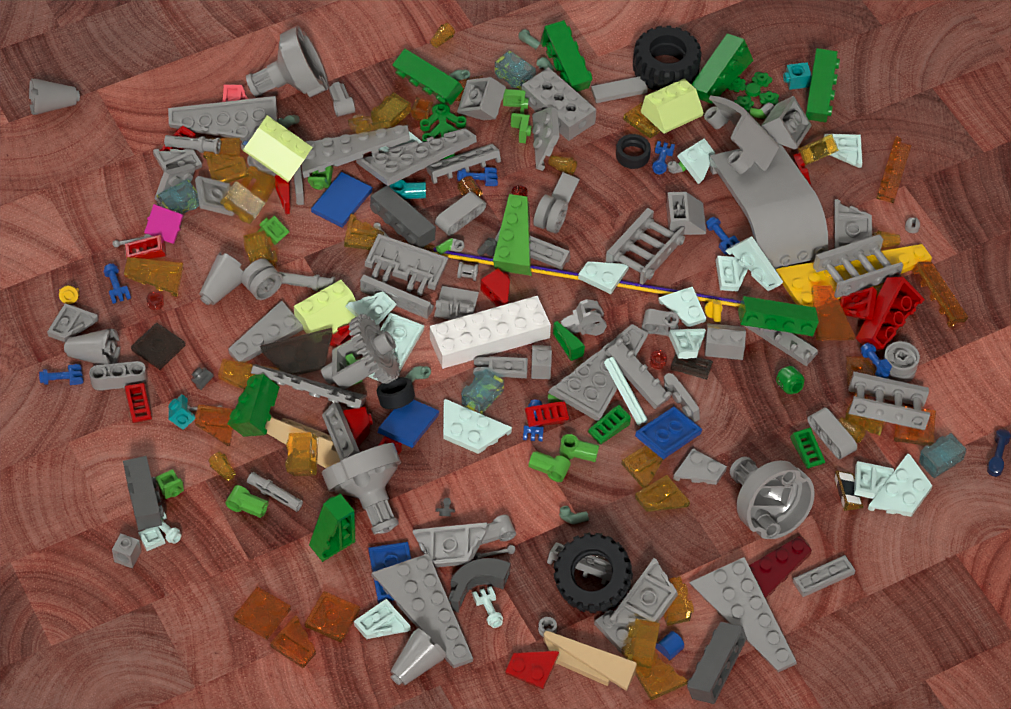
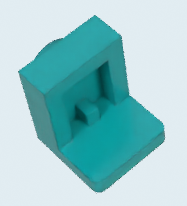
M182 394L170 402L168 406V420L179 428L185 429L195 420V415L187 410L188 398Z

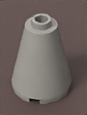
M31 79L29 83V99H31L32 103L30 105L31 114L38 115L74 106L80 100L79 91H76V88L73 86Z
M219 252L199 293L201 296L200 300L206 305H215L242 283L241 277L244 272L240 268L242 264L226 253L222 255Z
M105 329L71 337L65 342L64 351L68 357L98 365L114 364L118 362L120 356V347H117L116 341H120L119 335L115 329Z
M417 628L413 631L390 670L392 674L390 678L397 685L401 683L407 685L444 660L447 655L437 643L431 640L428 634Z

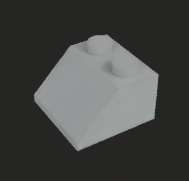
M492 77L467 80L457 112L480 120L496 119L506 87Z
M707 323L705 356L743 360L746 337L745 327Z

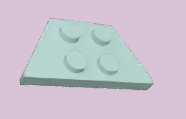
M447 399L444 400L443 439L479 454L488 446L497 443L500 437L505 434L509 435L512 432V427Z
M910 454L905 456L869 504L868 510L880 509L886 510V513L889 514L898 513L910 517L914 514L931 491L932 484Z

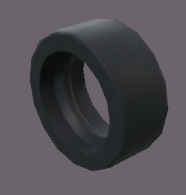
M625 135L617 143L616 159L626 168H641L650 159V143L641 135ZM635 146L642 149L644 153L640 156L632 157L626 155L623 149Z
M398 377L387 384L382 383L376 390L380 406L385 409L404 407L415 398L411 380L404 377Z

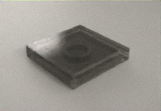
M156 322L131 346V351L161 370L186 344L181 338Z

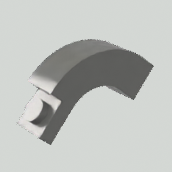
M483 558L462 566L451 579L449 601L451 602L452 610L459 613L467 593L476 586L490 585L504 589L510 575L511 563L494 558Z

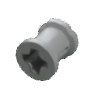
M460 262L457 278H472L473 281H476L479 264L473 266Z

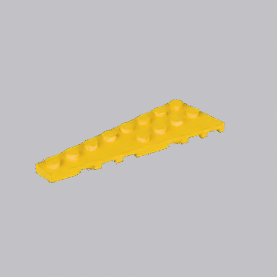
M923 244L881 251L891 265L902 262L901 274L925 265L932 260L931 255ZM875 255L866 256L875 270L884 268ZM859 260L850 262L859 275L868 273ZM814 262L776 269V272L783 281V286L797 305L819 308L841 299V297L836 298L834 296L837 287L835 280L827 270L816 272L813 268ZM843 265L834 267L843 280L852 278Z

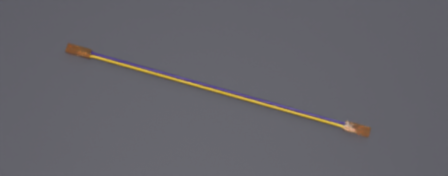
M427 244L421 248L439 254L435 245ZM446 251L441 254L448 258L494 265L493 258ZM531 265L532 272L580 280L578 279L579 273ZM622 280L617 285V287L663 295L680 291ZM696 293L699 301L709 302L711 300H718L722 305L739 307L741 304L739 300Z

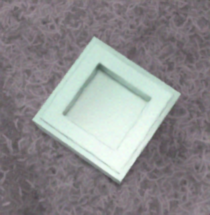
M158 526L138 532L146 551L165 544V539Z

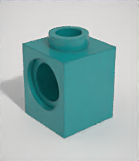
M808 62L787 65L786 72L783 73L784 83H787L789 90L810 87L812 74Z

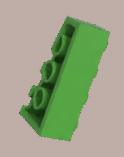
M509 194L493 258L495 270L499 268L504 272L532 276L528 197Z

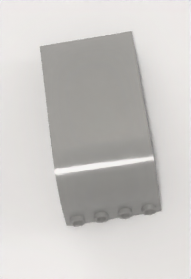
M778 144L779 149L766 171H761L753 163L752 167L748 168L746 172L738 174L728 164L727 159L734 151H742L741 148L711 155V173H718L746 215L754 240L774 269L815 260L816 254L828 251L827 223L819 198L781 144Z

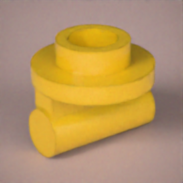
M68 285L59 289V298L63 303L73 304L77 301L79 288Z
M718 300L709 301L704 309L705 314L709 318H713L715 322H720L721 302Z

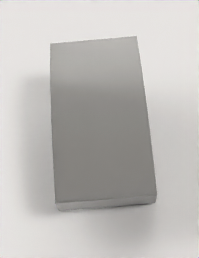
M563 172L552 194V197H555V201L560 199L569 204L580 179Z

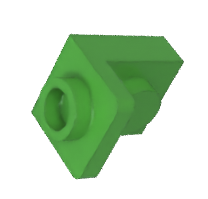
M275 215L270 220L268 218L263 220L259 224L261 228L257 231L259 235L263 232L274 245L289 233L288 229Z

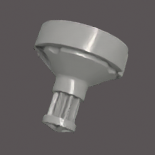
M299 26L280 34L277 61L267 65V68L259 72L246 75L247 86L256 98L262 96L264 92L286 84L291 85L304 94L307 93L309 97L318 95L329 88L327 75L320 57L304 31L302 32Z
M394 443L383 444L362 451L329 466L321 472L329 492L359 498L363 510H366L372 524L373 534L388 533L399 524L398 519L393 515L388 502L389 497L385 490V486L397 470L398 465L401 464Z
M741 457L732 464L730 468L731 478L743 485L737 499V513L740 520L752 532H756L764 539H776L791 533L806 519L814 502L815 491L811 479L799 468H796L788 461H773L758 468L756 463L749 457Z

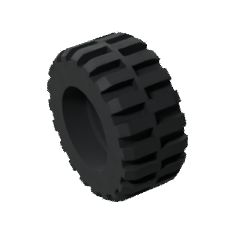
M657 26L656 29L651 28L647 30V33L644 32L635 43L633 56L635 76L645 81L649 89H656L657 91L682 79H686L691 84L700 71L702 54L700 44L693 35L690 36L688 31H682L679 27ZM669 55L680 61L663 63L656 60L655 57Z
M584 533L582 537L578 535L573 537L574 540L572 542H566L563 545L564 549L558 552V559L554 562L555 573L553 574L558 591L573 608H578L582 612H606L612 606L615 608L619 605L618 602L621 599L624 600L627 591L630 590L632 585V565L626 551L619 542L614 541L610 536H603L602 533H596L595 535ZM600 555L611 564V581L601 590L586 591L576 583L574 577L575 567L587 556Z

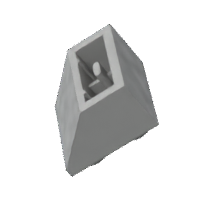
M668 192L666 204L668 229L676 233L683 226L685 228L684 235L706 234L703 203L687 192Z

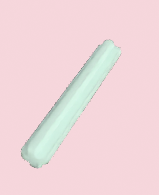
M610 357L606 359L604 364L637 425H644L648 419L615 358Z

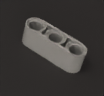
M469 192L439 214L435 224L447 235L451 236L479 216L485 210L486 203L474 192Z
M140 361L96 365L89 371L91 385L95 390L125 388L128 385L145 384L147 382L146 367Z
M822 408L808 416L810 427L835 457L842 459L857 450V444L853 437L827 408Z

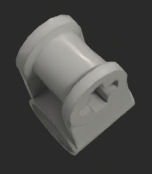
M647 309L644 314L642 330L649 334L669 337V327L670 330L679 329L677 325L679 323V316L674 312Z

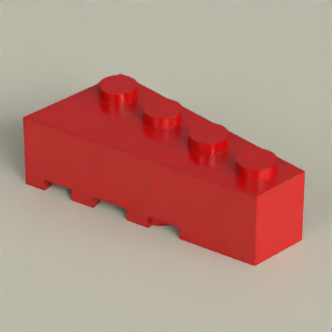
M904 277L886 278L876 298L873 320L864 321L856 339L862 345L870 343L876 347V350L884 349L896 335V330L906 323V318L916 311L917 305L922 304L925 299Z

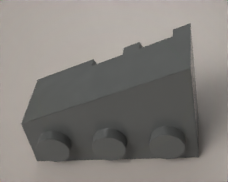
M147 456L124 460L123 465L138 531L162 526L161 517H164L163 507L158 505L161 502L159 492L154 490V488H157L155 476L151 477Z

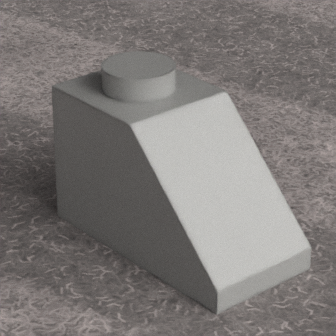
M532 345L531 379L551 378V346Z

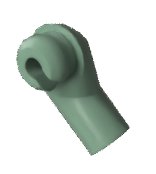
M523 29L518 35L520 41L528 44L535 50L541 43L530 36V32L527 29Z
M541 57V59L537 60L536 64L539 68H544L545 70L549 67L554 72V67L547 58Z
M465 69L456 70L449 74V76L459 82H465L469 80L470 72Z
M289 115L284 119H278V123L286 129L293 124H298L300 121L297 115Z
M417 366L404 378L410 379L412 383L415 379H426L431 375V369L427 366Z
M562 506L560 508V518L570 524L589 521L587 511L574 514L569 506Z

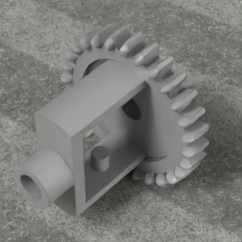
M361 314L351 320L349 323V330L351 331L349 335L353 337L333 349L332 362L321 368L325 381L330 385L336 382L342 390L347 389L375 373L373 375L374 378L386 384L394 381L400 375V369L398 368L400 365L396 361L398 358L394 355L396 352L393 350L396 348L394 339L387 331H381L379 325H376L375 320H371L370 316L367 317L366 314ZM353 354L356 358L362 354L363 358L347 366L345 356Z

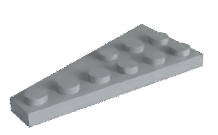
M276 96L168 108L170 128L179 129L185 126L192 132L249 142L267 115L278 122Z
M398 125L387 129L380 128L370 132L362 131L358 134H345L340 137H328L317 141H306L313 148L302 162L303 177H309V173L317 170L319 173L326 171L325 168L331 165L340 166L363 158V154L370 151L372 154L377 153L381 147L391 148L410 141L408 125Z
M465 128L446 133L442 138H427V142L418 144L415 141L389 149V152H377L370 157L357 159L356 162L389 186L477 142L476 135Z
M633 324L630 325L613 341L606 344L570 375L563 378L560 383L553 386L548 393L565 401L568 405L594 420L599 421L618 389L604 364L606 359L609 358L605 351L614 345L619 338H622L624 340L623 344L630 351L633 350L636 357L649 333Z
M257 364L252 367V374H264L269 379L274 380L276 384L290 385L294 389L308 391L311 396L318 398L324 396L331 402L346 403L349 407L360 408L365 404L367 395L342 390L335 386Z
M429 553L371 573L374 580L380 583L383 590L396 601L398 607L415 626L428 634L431 640L444 650L447 655L445 659L453 668L473 662L469 647Z
M745 557L689 582L729 624L743 627L747 637L746 641L778 673L797 664Z

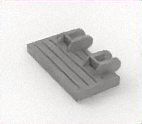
M378 234L367 256L365 266L372 269L374 264L377 263L371 277L374 279L378 278L381 269L386 270L382 278V282L386 284L391 274L406 281L412 275L407 291L411 292L416 281L421 282V285L418 288L417 295L422 296L427 284V288L436 289L448 263V257Z

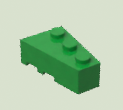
M264 374L252 375L247 381L244 392L239 396V402L231 412L227 425L243 437L266 435L267 429H265L267 421L271 420L272 416L269 414L271 406H275L280 387Z
M341 494L330 497L323 504L309 543L311 549L322 562L356 542L354 509Z

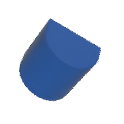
M670 631L656 643L655 648L670 661L684 649V642L677 633Z

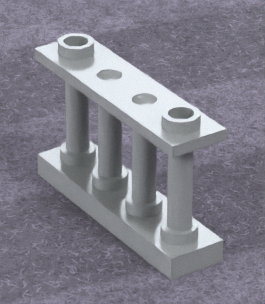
M649 208L640 215L607 251L605 262H621L641 273L640 284L642 285L653 277L658 267L685 240V228L683 226L676 233L654 222V211ZM651 228L670 240L664 244L644 232ZM641 239L660 251L653 255L634 243ZM626 251H632L650 262L644 267L624 256Z
M879 234L816 254L813 268L816 272L823 270L829 272L837 283L834 296L838 298L884 283L888 277H900L903 264L900 262L891 265L881 252L884 239ZM875 255L884 268L875 270L866 256ZM859 260L868 273L859 275L850 262ZM843 265L852 278L843 280L834 267Z
M853 372L849 391L857 393V397H853L849 414L925 430L930 413L922 411L921 407H924L929 394L928 387ZM865 395L876 397V401L865 399ZM884 399L895 401V405L884 403ZM902 403L913 405L914 409L903 407Z

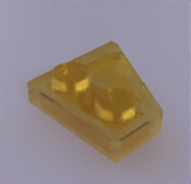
M645 445L622 459L621 464L640 486L646 490L663 459Z

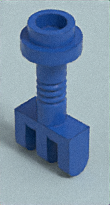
M657 141L655 153L659 154V158L653 163L652 169L654 173L660 175L666 171L667 164L665 159L666 156H673L675 144H671L670 148H667L668 143L664 142V146L661 147V142Z
M485 167L484 173L466 172V169L457 171V181H461V183H465L466 180H485V186L498 185L496 168Z
M712 217L706 222L707 229L709 231L714 230L722 241L719 244V248L727 255L728 253L725 250L740 241L735 235L729 238L719 226L721 221L718 218Z
M108 264L104 267V275L110 278L113 290L109 291L112 304L116 303L115 296H118L120 302L124 301L122 294H125L127 300L131 299L128 287H121L117 278L119 273L118 267L115 264Z
M864 344L861 347V354L864 358L869 357L877 367L875 375L888 379L892 368L891 364L887 359H879L875 354L876 347L873 344Z
M80 364L68 365V371L47 373V369H43V371L39 372V381L47 385L49 380L69 379L70 385H79L83 383L82 367Z
M531 400L528 407L542 405V402L540 400ZM535 411V412H534L535 420L538 421L537 414H536V411ZM524 426L523 440H527L529 433L531 434V441H535V434H539L538 441L542 442L544 427Z

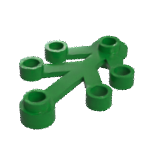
M436 104L432 108V115L428 119L420 121V129L422 131H429L431 125L439 120V124L430 133L422 135V142H427L425 139L430 137L435 139L440 133L442 138L444 134L458 130L448 124L446 119L455 123L458 128L466 127V118L464 116L457 117L450 113V108L446 104ZM455 153L452 154V155H449V156H447V157H445V158H443V159H441V160H444V159H447V158H451V157L455 156Z

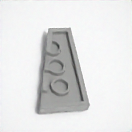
M281 301L228 349L229 354L240 366L301 332L303 325L285 303Z

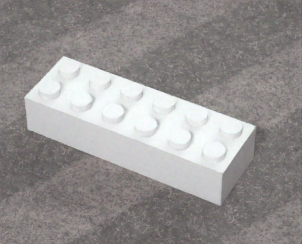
M538 296L432 325L430 326V341L441 367L444 369L472 361L477 357H486L550 338L551 324Z

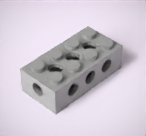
M549 67L522 84L525 98H529L528 105L535 112L549 107L558 110L559 133L568 141L595 124L596 109Z

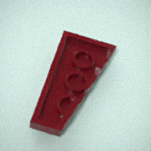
M801 536L796 537L749 565L765 599L775 591L781 582L788 578V575L793 570H796L811 555L812 549Z

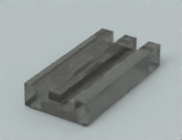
M675 353L671 370L708 379L713 361L700 357L679 358L682 360H678Z

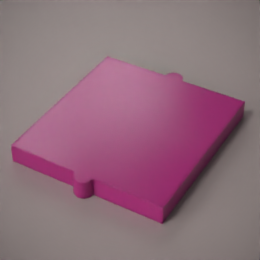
M153 204L150 217H147L148 223L144 233L151 236L161 234L164 241L175 244L178 231H181L180 225L184 215Z

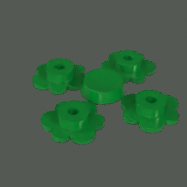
M756 72L752 78L754 83H749L747 86L745 84L746 81L738 76L727 88L736 93L740 90H745L748 96H738L734 102L743 107L747 112L754 106L751 97L759 96L761 104L772 103L776 105L779 103V95L777 93H772L771 91L761 93L760 87H768L772 83V78L768 76V73Z

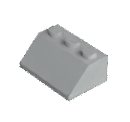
M794 96L777 103L761 125L778 144L792 149L798 148L812 126Z

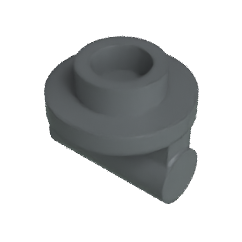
M488 238L477 250V253L481 256L484 254L494 256L497 246L496 240Z
M198 367L191 374L193 376L191 381L196 384L199 390H202L214 375L206 367L202 369Z
M450 498L441 499V508L435 509V512H439V516H451V513H455V509H449L451 504Z

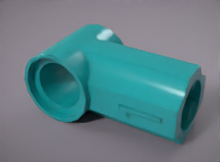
M401 179L390 185V188L404 200L426 198L425 182L406 183Z

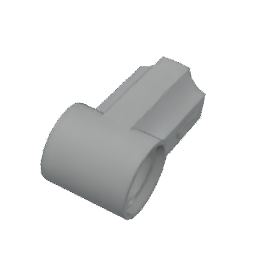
M340 82L333 83L329 87V92L333 100L336 116L355 113L353 99L348 96L344 84Z
M501 515L495 518L492 523H488L489 529L480 545L498 539L500 541L513 539L516 536V531L508 515Z

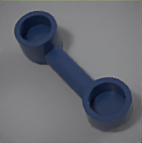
M1005 429L996 431L994 437L997 443L995 456L990 459L987 467L989 475L994 477L1000 476L1003 472V452L1005 445L1011 439V433Z

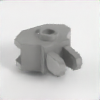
M588 299L581 301L577 308L572 310L573 315L567 316V318L561 321V324L572 334L581 332L582 335L590 334L597 336L602 334L607 327L606 322L602 318L604 311L599 303Z

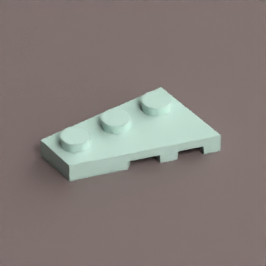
M752 236L725 250L729 255L733 254L739 260L737 263L743 267L745 265L751 271V276L767 291L783 283L779 274Z

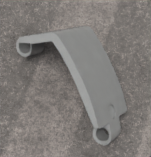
M710 96L709 100L717 107H711L706 111L704 115L705 120L714 129L721 128L729 120L736 126L731 140L742 151L731 153L727 159L728 164L738 174L746 172L748 168L752 167L753 163L761 171H766L779 149L778 143L743 107L731 100Z

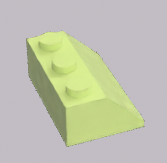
M686 79L646 95L641 109V113L664 134L704 114L697 90Z
M267 115L243 151L289 182L313 147Z
M339 280L294 306V315L303 325V330L315 344L323 341V335L327 334L330 336L337 333L338 328L349 325L351 320L356 317L345 307L349 302H355L356 300L351 290L342 280Z

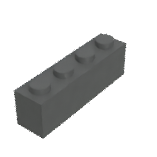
M385 186L370 195V208L372 212L378 214L386 224L393 227L410 245L423 248L435 240L436 227L389 186Z
M720 622L717 629L714 630L709 645L705 647L704 655L701 661L697 663L696 671L687 684L692 699L715 704L747 640L742 626Z

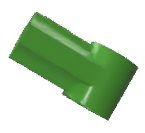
M566 434L561 439L559 454L567 459L576 457L595 462L599 445L580 441L575 435Z
M538 451L532 453L529 461L530 468L546 473L550 479L556 482L564 480L571 466V462L563 456H556L554 458Z
M239 485L233 488L225 502L226 506L235 512L243 510L259 518L265 515L268 507V501L250 494L246 488Z

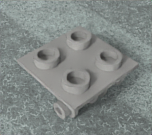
M442 286L439 299L436 301L434 317L453 320L474 314L479 292Z

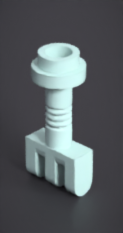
M164 513V517H161L162 526L158 527L166 534L165 539L169 543L175 544L181 539L180 530L176 527L171 528L164 522L167 518Z
M491 586L487 587L488 594H486L484 589L479 590L481 597L478 596L476 591L472 592L476 605L484 604L489 615L487 617L488 625L492 628L501 626L503 623L502 614L496 612L492 605V601L496 600L493 588Z

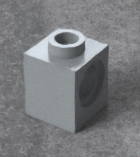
M120 533L112 548L114 562L133 568L141 553L139 540Z

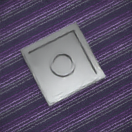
M197 176L195 182L200 208L233 216L235 207L231 185Z

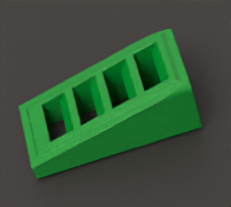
M558 321L554 322L553 335L568 358L573 361L583 357L585 345Z
M618 405L588 430V433L601 445L628 427L631 417ZM600 429L605 435L602 436L598 430Z
M811 427L794 432L790 436L795 449L807 469L826 463ZM801 439H807V441L801 442ZM808 444L810 445V447L805 448V449H804V447H803V446L808 445ZM810 451H813V452H814L813 454H810V455H807V454H806V452H810ZM817 457L818 460L813 462L809 461V459Z

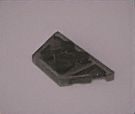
M332 328L261 345L260 350L281 372L297 376L321 370L326 364L333 334Z

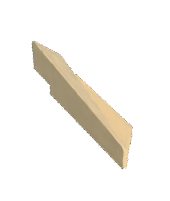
M271 417V420L266 422L265 429H267V434L324 468H328L341 461L330 435L286 418L279 420Z
M549 631L544 632L543 641L546 643L548 651H558L560 653L556 664L606 686L611 681L622 689L628 690L636 674V662Z

